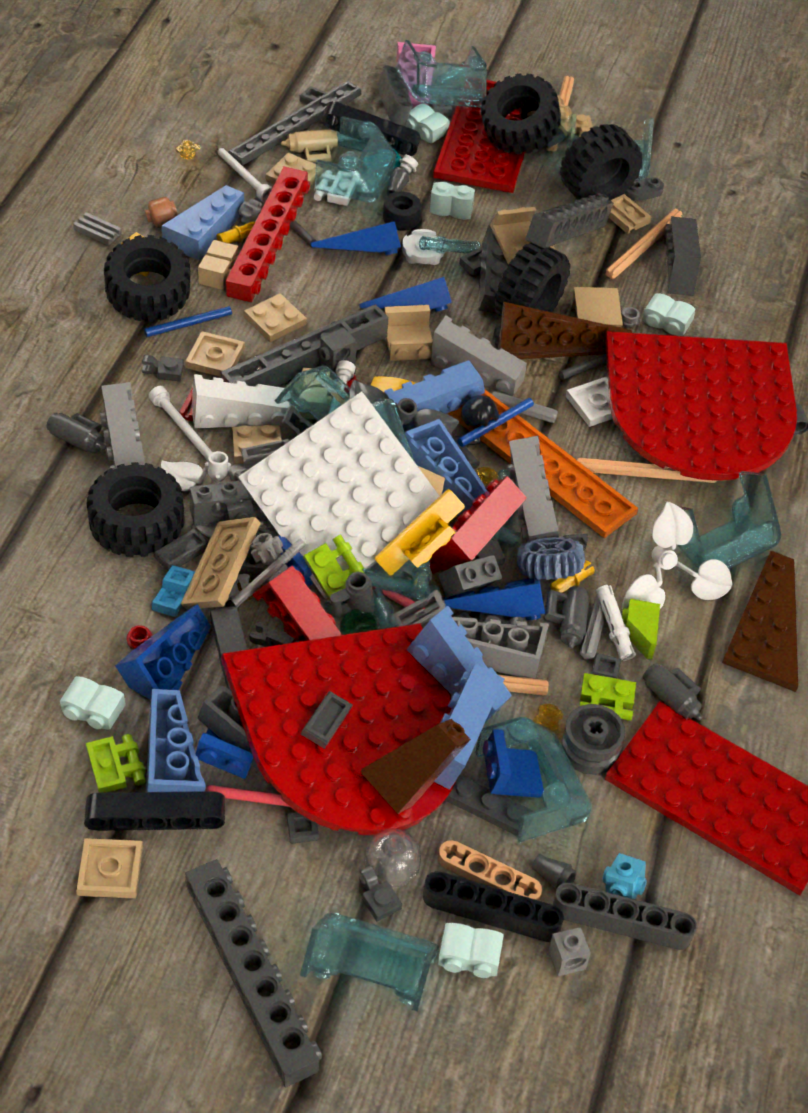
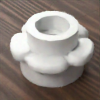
M405 155L402 159H399L400 167L406 169L408 173L411 171L416 172L418 162L414 158Z

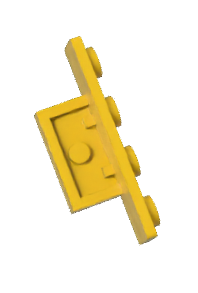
M447 489L374 558L375 561L390 576L409 559L417 568L421 564L428 562L432 554L439 547L446 545L455 533L448 523L464 509V504L450 489Z

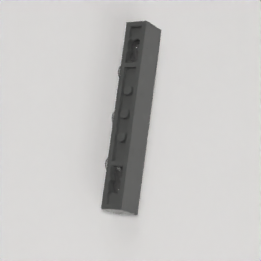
M376 304L228 368L221 372V378H223V382L236 384V381H243L248 386L255 387L257 384L277 387L302 376L303 368H319L320 337L344 327L357 341V351L387 337L389 317Z

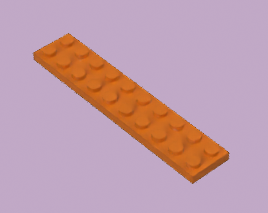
M485 389V393L482 396H487L494 401L499 410V415L510 409ZM464 404L459 409L447 413L457 419L459 424L469 432L481 426L480 424L476 426L466 425L461 417V410ZM519 415L480 437L483 443L511 464L509 441L538 436L540 455H542L550 496L603 538H606L637 515V506Z

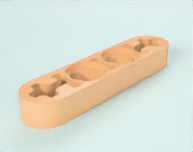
M449 840L440 846L438 861L445 869L468 880L521 896H525L524 891L530 888L533 890V894L531 893L525 897L540 901L542 886L536 879L457 841ZM451 851L455 852L456 856H453L451 859L446 857ZM464 857H467L464 866H462L461 861H463ZM473 862H479L485 869L480 873H475L470 870L469 865ZM499 874L509 877L510 883L499 885L495 881V877ZM515 881L519 882L516 891L513 890Z

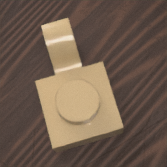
M579 114L570 117L576 130L574 134H578L579 137L584 131L588 132L593 127L590 115Z

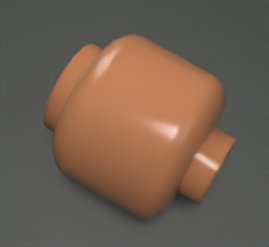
M168 197L149 201V209L145 210L148 223L153 222L157 228L162 227L161 225L178 215L174 201H170Z

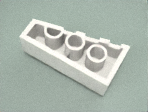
M194 374L192 394L194 428L281 425L287 408L290 406L287 388L257 384L254 387L248 386L243 381H236V384L223 382V378L213 377V380L203 379L202 375Z

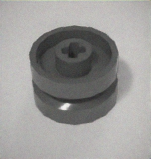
M597 704L579 706L572 711L566 720L561 741V753L564 760L574 770L583 774L597 775L609 771L620 756L625 738V726L621 717L612 709Z

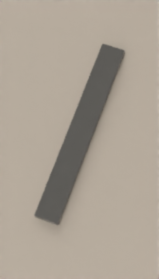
M346 81L229 150L228 153L243 166L277 146L282 141L287 140L289 134L300 132L322 119L326 105L329 102L335 101L345 105L362 95L361 88Z

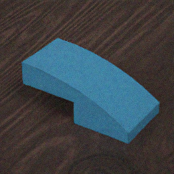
M172 565L162 580L161 590L152 601V610L176 617L182 608L181 602L195 571Z

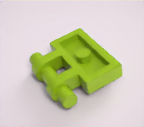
M342 535L332 539L337 549L331 551L325 543L303 556L329 601L332 594L346 588V580L352 573L363 572L364 569L362 563L357 562L351 552V545L349 542H345ZM343 556L349 566L345 571L342 570L336 560Z
M584 673L580 700L582 701H580L579 706L587 704L610 705L605 707L612 709L621 719L632 721L633 711L626 709L633 708L636 682Z
M131 734L124 735L122 737L123 743L115 745L113 736L86 743L87 753L99 793L126 788L125 778L132 777L135 785L138 786L146 782L144 776L146 770L138 756L140 750ZM119 757H126L129 764L121 765Z

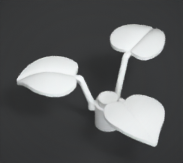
M216 451L209 455L204 470L194 463L167 462L163 460L161 468L166 470V474L170 473L176 478V482L180 484L182 491H189V487H194L195 484L203 482L207 472L211 479L216 481V484L224 480L228 474L230 479L235 481L234 473L245 468V464H235L231 467V463H228L227 454ZM217 523L197 525L196 528L200 533L211 537Z
M666 502L652 527V538L658 545L652 551L657 582L650 574L638 577L627 590L623 599L622 609L628 608L630 599L658 603L661 609L665 601V592L660 588L662 585L661 568L668 570L678 566L696 577L691 583V591L703 600L718 599L731 589L730 571L720 560L710 559L703 562L698 569V573L678 561L676 553L672 550L676 548V544H687L693 534V523L687 513L679 506Z

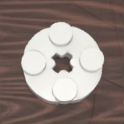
M417 229L412 231V235L404 236L402 252L406 256V261L410 264L437 265L445 253V240L442 237L441 239L437 237L436 232L432 230Z

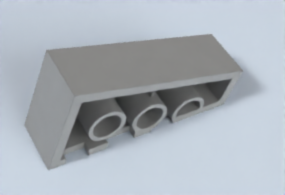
M445 315L434 331L431 365L440 369H446L469 360L482 377L484 386L514 396L524 381L527 363L502 348L499 350L495 349L489 340L483 337L480 340L469 333L470 329L463 325L461 328L452 323V318Z
M131 383L101 386L104 412L100 413L102 427H107V430H103L105 444H110V447L106 448L108 462L113 461L114 464L110 465V468L114 470L117 468V465H131V462L145 465L134 400H132Z
M538 436L509 441L511 464L507 465L509 478L515 479V485L527 497L517 509L519 520L523 519L525 524L521 526L523 540L528 541L545 537L559 538L552 500H549L551 499L550 490L545 475L543 457L540 455Z
M452 617L458 626L462 624L467 631L465 637L473 648L478 647L482 652L483 662L487 667H492L496 672L516 677L536 679L549 623H540L539 626H527V622L516 621V625L501 624V620L490 619L489 622L482 623L478 622L476 618Z

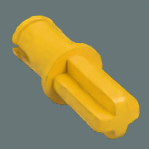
M252 221L239 227L235 225L233 229L218 233L216 236L217 241L229 244L236 241L242 242L244 238L249 236L255 222Z
M585 560L584 568L581 569V572L574 576H567L566 579L558 578L550 584L551 590L564 593L570 587L579 586L581 581L594 574V567L592 566L584 570L591 564Z

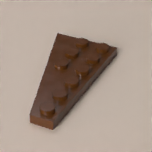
M503 302L498 350L502 348L519 359L606 354L607 331L632 333V330Z
M770 551L722 663L796 692L798 689L794 559Z

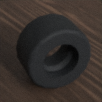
M404 191L389 194L385 198L383 205L384 222L390 223L395 221L396 229L400 231L415 228L421 219L422 205L420 199L416 195Z

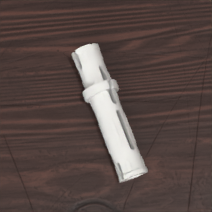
M601 586L596 589V594L600 600L611 632L609 634L610 639L616 645L619 658L623 661L630 660L636 656V653L629 638V628L623 622L612 586Z

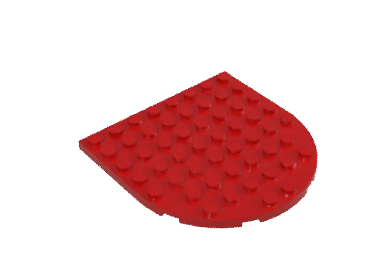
M607 331L606 354L611 415L615 425H618L623 432L624 440L648 461L663 469L666 466L680 471V475L685 477L722 481L739 479L740 475L751 472L756 474L763 471L781 458L788 449L796 429L797 409L787 343Z
M421 623L222 654L221 662L253 757L266 782H271L274 788L282 795L281 799L307 819L336 831L344 829L358 832V835L390 834L420 823L442 805L453 789L456 781L450 790L433 782L412 807L397 814L361 773V770L440 724L444 714L449 715L452 709L448 707L451 700L448 690L407 651V648L422 631ZM331 691L353 706L324 749L301 735V732L327 693Z

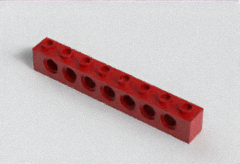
M283 166L226 279L227 297L252 303L255 295L260 293L261 282L263 279L266 280L269 266L274 264L276 252L282 247L283 237L288 235L290 223L295 221L298 207L301 208L303 204L304 194L309 192L310 181H308L307 171Z

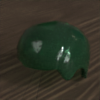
M354 609L345 614L340 622V632L344 635L382 629V624L372 612H364L359 609Z

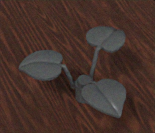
M357 380L352 382L349 390V400L363 392L381 417L394 411L393 417L398 424L394 432L396 438L402 425H407L412 420L413 426L417 428L440 419L450 435L459 423L452 416L437 410L422 409L417 412V405L410 398H403L398 404L394 403L392 407L387 409L388 398L383 391L374 386L360 383Z

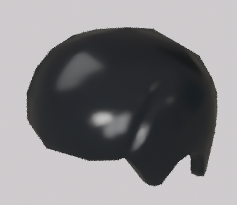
M477 395L464 404L461 410V417L467 426L479 424L488 426L490 419L493 418L496 421L499 419V410L491 398Z

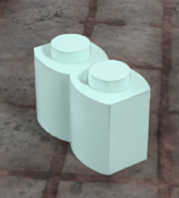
M421 103L411 109L404 126L416 130L422 140L433 143L447 134L450 121L443 114L435 112L430 106Z
M435 182L431 191L430 212L440 216L450 215L458 219H471L475 189L466 185L453 186L447 182Z
M656 293L644 309L642 321L651 327L663 328L672 335L683 336L694 319L695 308L688 303L675 301L667 295Z
M79 676L74 678L60 700L61 710L67 718L87 721L95 729L102 728L106 730L112 728L126 705L124 694L119 690L99 685L90 679Z
M445 923L438 965L444 967L449 972L468 970L480 978L497 976L504 934L490 929H474L458 923Z

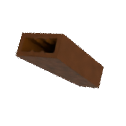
M449 719L361 770V773L396 813L399 814L417 802L471 739L465 734L460 724Z

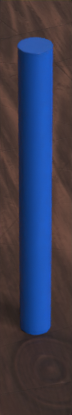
M230 306L148 327L144 329L146 337L232 315V310Z
M527 398L500 414L497 421L491 419L488 422V426L481 425L457 439L459 446L464 447L534 405L533 400Z

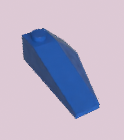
M395 221L311 242L312 248L370 253L384 252L385 256L398 253L397 249L401 248Z
M442 277L358 305L359 308H368L376 304L380 309L393 306L429 305L430 309L434 308L435 312L448 309L447 304L452 303L445 278Z
M537 578L506 582L502 589H499L498 586L484 587V589L479 590L478 594H474V591H469L449 598L446 596L441 597L446 604L445 606H449V608L510 617H525L527 621L541 618L540 614H545L540 580Z
M194 605L131 651L115 666L130 689L150 700L152 689L179 690L183 683L181 679L185 671L190 669L192 665L190 661L195 651L200 649L211 625L199 605Z

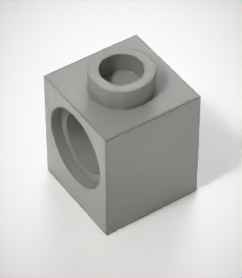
M581 927L552 935L549 953L557 975L562 976L586 970L591 953Z

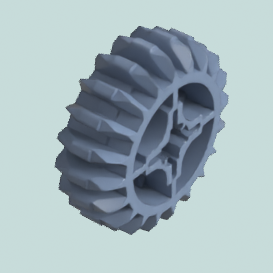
M536 538L521 544V547L518 548L517 565L519 571L529 578H537L538 580L566 579L567 576H574L584 568L585 554L583 545L578 541H573L571 538Z

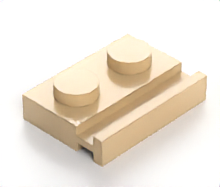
M625 194L610 200L614 204L609 219L627 234L631 230H637L650 224L652 216Z

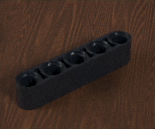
M329 102L326 105L322 118L323 124L329 129L388 150L394 148L397 153L413 156L417 152L420 134L416 130L395 124L392 121L342 103Z
M219 792L92 793L86 797L84 825L90 830L218 829L225 824V796Z
M431 872L425 879L423 900L431 908L544 942H551L552 935L561 932L564 915L560 908L555 905L444 872ZM432 888H439V889H441L442 891H441V892H434V891L431 890V889H432ZM460 896H466V897H468L470 900H467V901H466V900H462V899H460L459 897H460ZM492 904L497 906L498 908L491 909L487 905ZM515 913H523L527 917H519ZM544 921H550L554 926H548Z

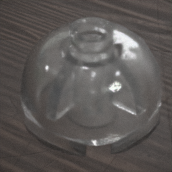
M384 829L375 834L367 844L364 856L365 868L368 866L373 868L379 884L388 881L392 888L405 886L409 883V880L414 878V876L416 877L419 873L422 858L419 844L411 834L402 829Z

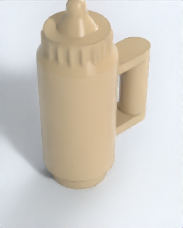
M331 129L300 131L289 134L288 139L282 141L281 145L289 147L290 152H304L305 159L309 162L331 161L330 150L338 146L336 131H331ZM326 151L324 154L309 155V152Z

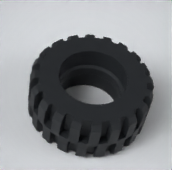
M520 73L515 74L514 77H504L503 81L500 82L499 80L494 84V88H490L487 91V96L482 100L481 115L487 137L496 148L500 150L503 148V151L507 153L512 151L514 154H521V152L528 154L532 153L534 149L539 150L543 148V144H548L553 139L552 136L557 134L558 127L561 125V112L555 89L552 88L548 81H544V78L534 77L533 74L526 73V75H522ZM530 107L537 110L532 116L524 120L513 121L506 119L509 113L518 108Z
M602 124L600 127L594 126L590 128L588 132L584 131L578 139L572 142V146L567 148L565 151L566 156L562 158L560 175L563 184L577 200L597 193L608 196V200L626 194V191L634 185L635 179H638L640 175L639 170H642L643 156L640 147L624 129L617 125Z
M139 235L135 236L132 240L128 238L122 241V245L117 244L113 248V252L111 251L106 257V262L104 263L105 292L107 293L108 301L113 304V308L118 312L122 311V315L128 318L134 317L136 321H142V319L148 320V322H154V319H160L161 321L167 319L168 315L173 316L178 313V308L182 309L186 304V300L189 299L191 287L190 263L183 250L178 249V246L173 242L168 243L167 239L162 237L159 239L154 238V235H148V237ZM141 272H154L166 279L155 285H140L129 278Z
M531 242L524 245L522 250H519L514 259L510 261L507 270L503 273L502 280L499 282L498 291L495 294L496 301L494 302L497 315L502 318L503 302L552 312L563 296L564 289L568 283L567 279L570 276V263L567 256L551 247L543 248Z
M131 462V465L126 466L125 464L117 465L116 469L110 468L104 472V476L100 475L88 491L87 511L92 536L97 542H100L103 548L106 550L111 549L114 554L121 555L123 553L126 557L133 558L134 555L146 557L148 553L161 549L171 543L173 539L176 540L181 534V529L184 527L182 488L176 482L174 476L170 473L166 474V470L160 467L154 468L152 464L148 463L139 465L138 462ZM131 504H146L155 508L146 514L129 516L117 512L119 509Z

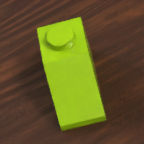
M630 599L628 608L622 609L623 622L629 628V638L632 644L647 659L652 660L657 645L660 604Z

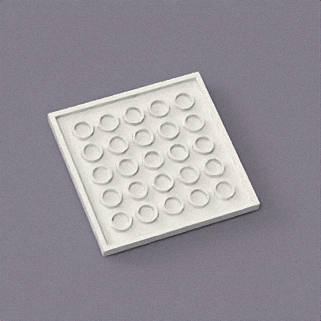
M363 392L351 398L239 476L240 481L281 537H286L292 545L300 538L306 543L299 551L303 556L325 543L331 551L337 549L332 539L342 535L345 542H349L351 545V552L357 562L362 563L364 567L363 572L376 564L375 556L440 497ZM343 556L336 559L343 571L349 568ZM312 573L310 576L312 582L326 599L325 593Z

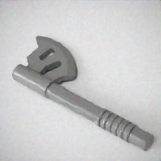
M300 538L251 583H249V574H238L228 600H231L238 608L265 581L299 553L306 543ZM239 582L242 587L241 591H239L237 587V583Z

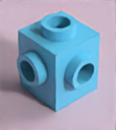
M619 853L612 866H607L604 871L602 882L606 884L605 892L631 899H636L637 895H642L647 881L645 878L646 862Z

